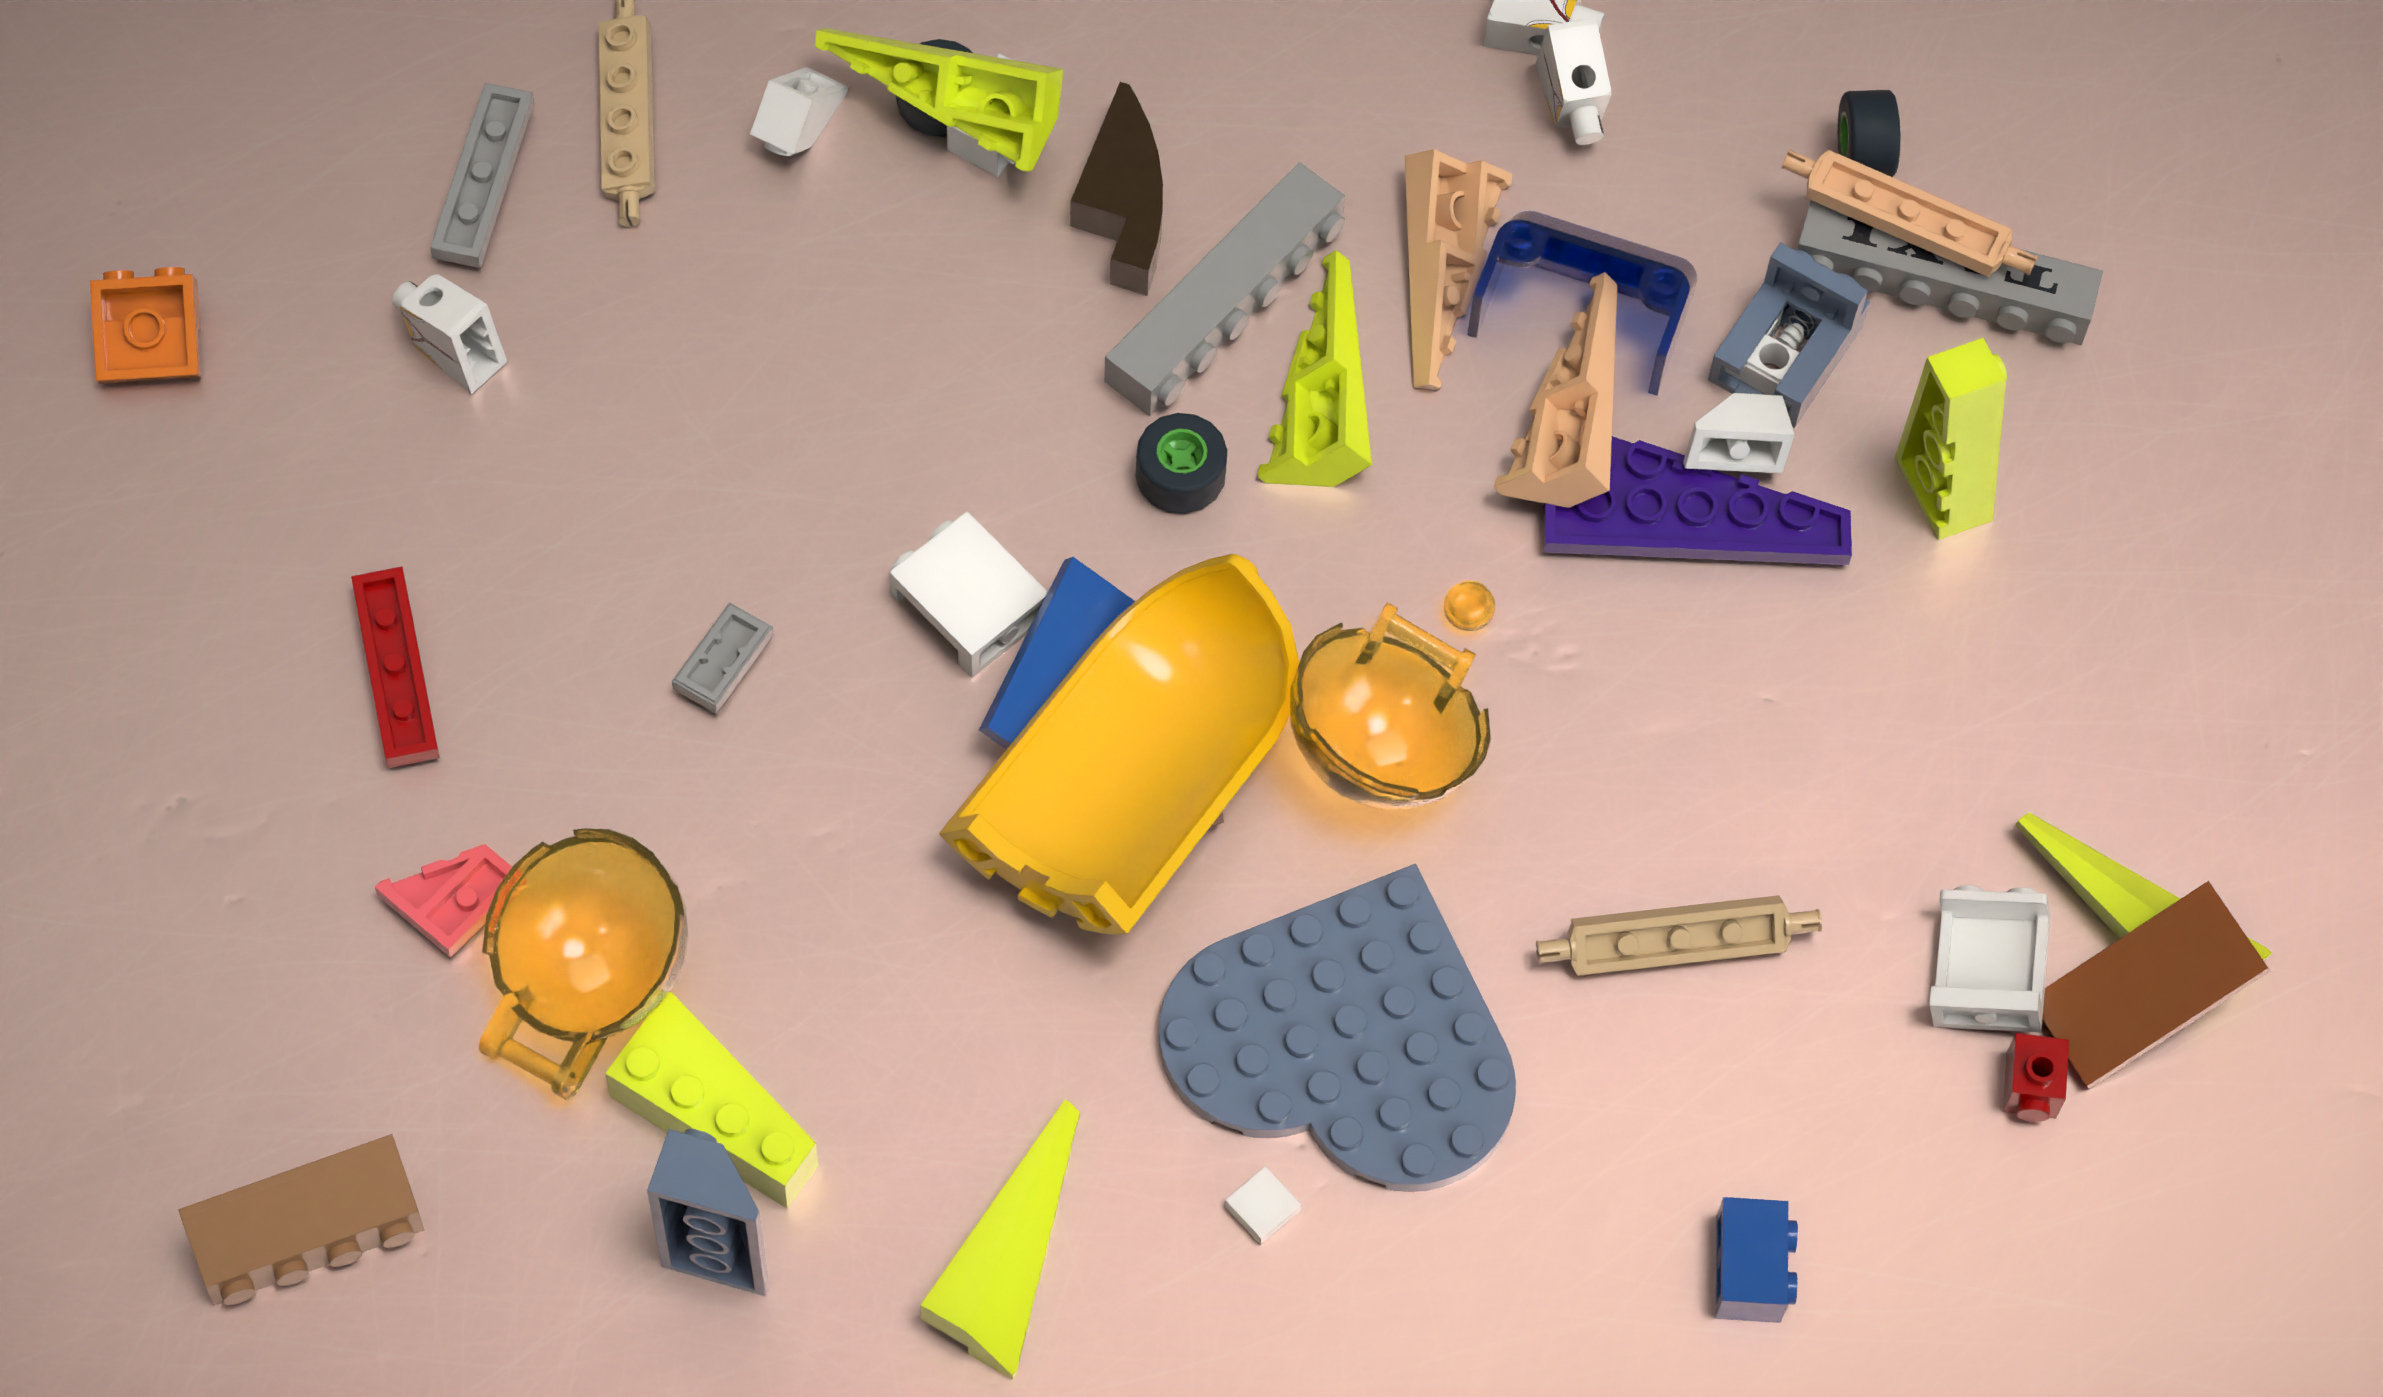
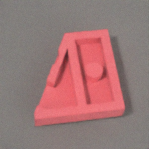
M486 844L461 852L459 856L452 860H438L421 867V873L391 883L390 878L380 881L375 886V890L379 898L451 958L525 885L522 874Z

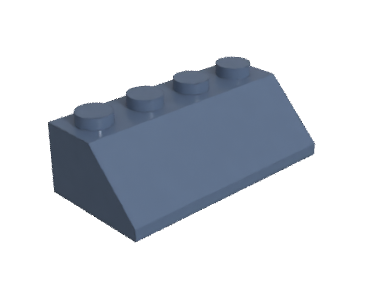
M669 1129L647 1189L661 1267L766 1297L769 1281L760 1213L724 1145L717 1143L716 1138L700 1130L687 1129L685 1133Z

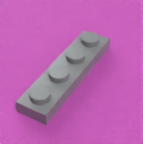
M490 83L484 84L430 246L432 258L481 268L534 106L533 92Z

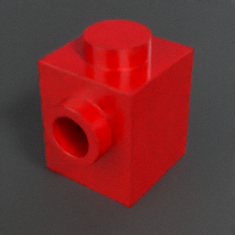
M2015 1033L2006 1052L2003 1112L2017 1114L2020 1119L2030 1122H2042L2049 1118H2057L2066 1100L2068 1039Z

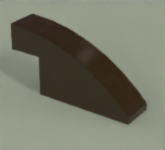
M1120 82L1071 198L1070 227L1118 241L1110 262V285L1148 296L1157 268L1161 243L1163 180L1159 153L1150 123L1131 86Z

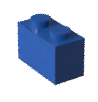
M1734 1197L1722 1198L1716 1215L1715 1319L1781 1323L1787 1306L1796 1304L1798 1278L1797 1272H1788V1253L1796 1252L1798 1224L1797 1220H1788L1789 1201Z

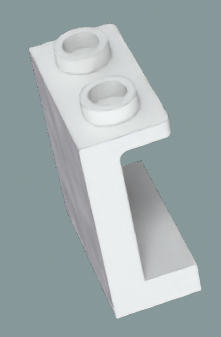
M968 511L954 522L947 520L939 525L926 544L915 552L909 550L902 554L894 562L889 572L890 594L897 601L906 597L958 650V664L972 678L1027 635L1048 593Z
M1972 885L1958 886L1954 890H1941L1940 906L1942 916L1935 986H1931L1929 1003L1934 1027L2041 1032L2051 919L2048 896L2022 887L2012 888L2007 892L1984 891L1982 888Z

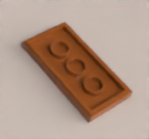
M2207 881L2047 986L2044 993L2042 1019L2054 1038L2069 1040L2068 1059L2086 1086L2091 1089L2269 973L2270 969L2211 883Z

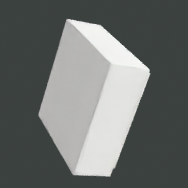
M1266 1166L1227 1197L1224 1203V1207L1260 1245L1301 1211L1302 1206Z

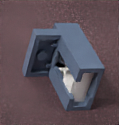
M1780 242L1770 256L1764 283L1714 354L1708 381L1732 394L1783 396L1792 427L1795 428L1862 329L1870 305V301L1866 299L1868 290L1861 287L1852 277L1836 273L1817 263L1808 253L1792 249ZM1779 327H1784L1785 330L1779 332L1780 337L1774 339L1773 336ZM1804 339H1806L1807 343L1799 353V345H1802L1804 343ZM1763 364H1775L1780 369H1770L1764 366Z

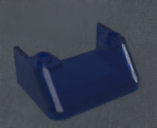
M1523 211L1510 218L1500 227L1496 234L1473 294L1467 335L1477 338L1504 264L1516 268L1535 266L1588 284L1593 277L1606 272L1617 284V293L1639 299L1648 309L1670 317L1657 351L1648 390L1649 394L1658 396L1695 292L1697 273L1693 265L1682 257L1536 211Z

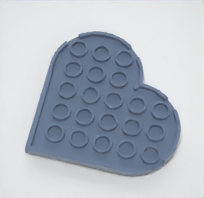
M1416 863L1209 945L1191 958L1178 972L1162 1004L1159 1021V1050L1162 1064L1177 1094L1195 1113L1211 1124L1215 1121L1226 1127L1243 1131V1136L1254 1138H1279L1310 1130L1322 1151L1343 1171L1353 1177L1357 1174L1370 1181L1386 1185L1385 1189L1403 1192L1428 1191L1453 1184L1467 1177L1481 1167L1496 1151L1510 1123L1516 1097V1078L1511 1055Z

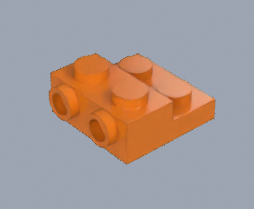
M163 267L155 269L154 276L134 278L133 271L114 270L104 272L103 280H90L95 378L98 384L201 377L198 330H201L198 280L193 274H185V268Z

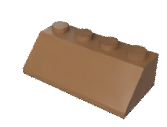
M393 1134L178 1209L205 1287L214 1306L223 1302L226 1305L242 1303L252 1298L259 1289L276 1283L280 1286L298 1283L305 1279L312 1270L329 1264L333 1267L351 1264L358 1260L363 1252L382 1245L385 1248L404 1245L411 1241L416 1233L424 1231L420 1213Z

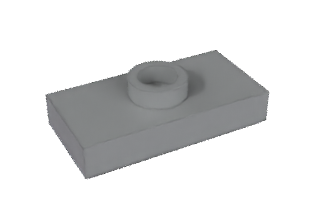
M729 602L672 680L673 690L717 714L774 635L773 626Z

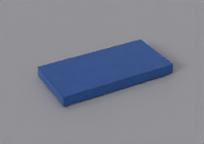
M1075 557L1065 559L979 731L1007 750L1091 644L1118 615L1135 601Z

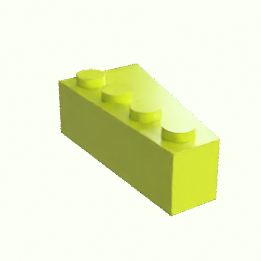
M1984 338L1927 357L1895 455L1897 463L1938 540L1993 521L2007 373L2002 359L1998 354L1991 353Z
M669 989L605 1072L609 1095L612 1099L668 1133L669 1129L685 1133L687 1129H696L712 1135L716 1138L717 1143L724 1145L745 1183L787 1209L819 1167L816 1142Z

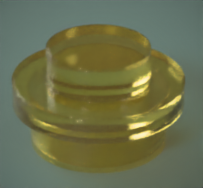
M1464 581L1448 591L1444 601V613L1447 620L1458 629L1464 631L1480 630L1486 627L1493 619L1496 606L1495 599L1483 584L1477 581Z

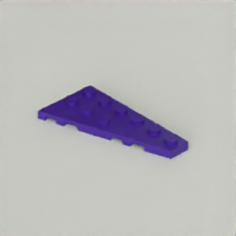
M1612 436L1610 491L1570 508L1543 503V552L1834 565H1849L1852 557L1851 510L1794 491L1784 494L1758 485V479L1741 474L1740 478H1736L1715 470L1687 469L1683 463L1685 455L1641 440L1631 443Z

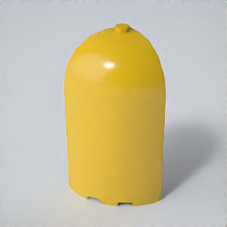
M1237 554L1207 559L1178 571L1154 586L1118 615L1091 644L940 831L939 835L987 879L990 880L994 873H997L1020 889L1018 900L1051 918L1059 910L1078 918L1077 924L1079 928L1103 934H1128L1278 740L1295 706L1300 663L1292 626L1270 588L1259 577L1255 565Z

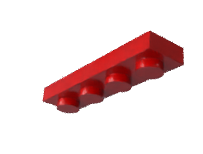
M403 567L351 576L387 767L392 768L440 758Z

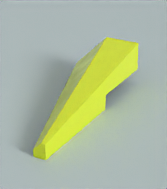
M828 28L816 30V48L828 50L851 64L850 68L856 72L870 75L888 86V91L948 127L960 129L978 140V145L988 151L995 150L1015 162V167L1023 171L1034 169L1058 119L1064 69Z
M1338 250L1333 251L1323 259L1322 265L1328 271L1322 292L1312 294L1309 305L1315 311L1311 328L1310 331H1301L1281 395L1287 402L1281 425H1273L1268 438L1274 443V448L1269 463L1261 464L1258 469V478L1266 484L1335 487L1372 466L1350 260Z
M2030 812L2022 816L2015 825L2119 939L2180 900L2179 897ZM2248 937L2263 961H2266L2272 955V952Z
M1067 1100L1062 1102L920 1304L921 1320L966 1345L969 1355L1012 1380L1018 1372L1019 1360L1030 1323L1038 1282H1040L1058 1208L1059 1196L1069 1163L1076 1127L1080 1118V1112Z

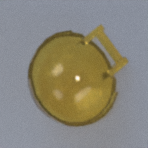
M1389 602L1385 603L1369 632L1365 628L1341 630L1343 628L1341 622L1314 637L1302 653L1290 686V725L1296 745L1311 770L1327 787L1338 795L1359 805L1372 808L1410 810L1444 799L1459 789L1474 775L1485 760L1491 741L1488 708L1483 709L1480 713L1472 693L1468 689L1461 687L1476 654L1467 648L1460 652L1396 614L1398 608ZM1387 632L1399 640L1384 635ZM1440 664H1442L1443 666L1447 667V668L1450 669L1451 671L1448 672V671H1447L1445 668H1443Z
M610 829L573 830L576 836L563 839L552 845H548L544 841L536 845L510 869L498 886L486 914L482 953L489 955L494 983L503 994V998L480 1038L479 1051L491 1059L502 1057L552 1085V1092L565 1100L571 1099L579 1091L608 1037L615 1036L644 1021L663 1004L677 984L686 961L689 941L686 905L677 881L652 851L633 837ZM522 1020L540 1033L573 1042L561 1065L513 1039Z

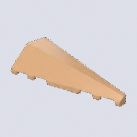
M1431 149L1405 155L1413 383L1414 387L1418 389L1435 390L1440 389L1443 382L1437 376L1444 355L1450 354L1454 350L1456 340L1451 335L1457 318L1466 315L1487 251L1482 246L1488 228L1498 222L1501 212L1496 208L1501 191L1510 187L1512 173L1483 160L1465 163L1438 150Z
M1606 272L1591 279L1589 286L1594 294L1585 312H1576L1570 323L1575 329L1574 336L1567 349L1559 348L1529 409L1534 420L1525 438H1515L1510 449L1515 456L1514 462L1506 476H1497L1494 488L1503 496L1570 508L1610 491L1617 284Z

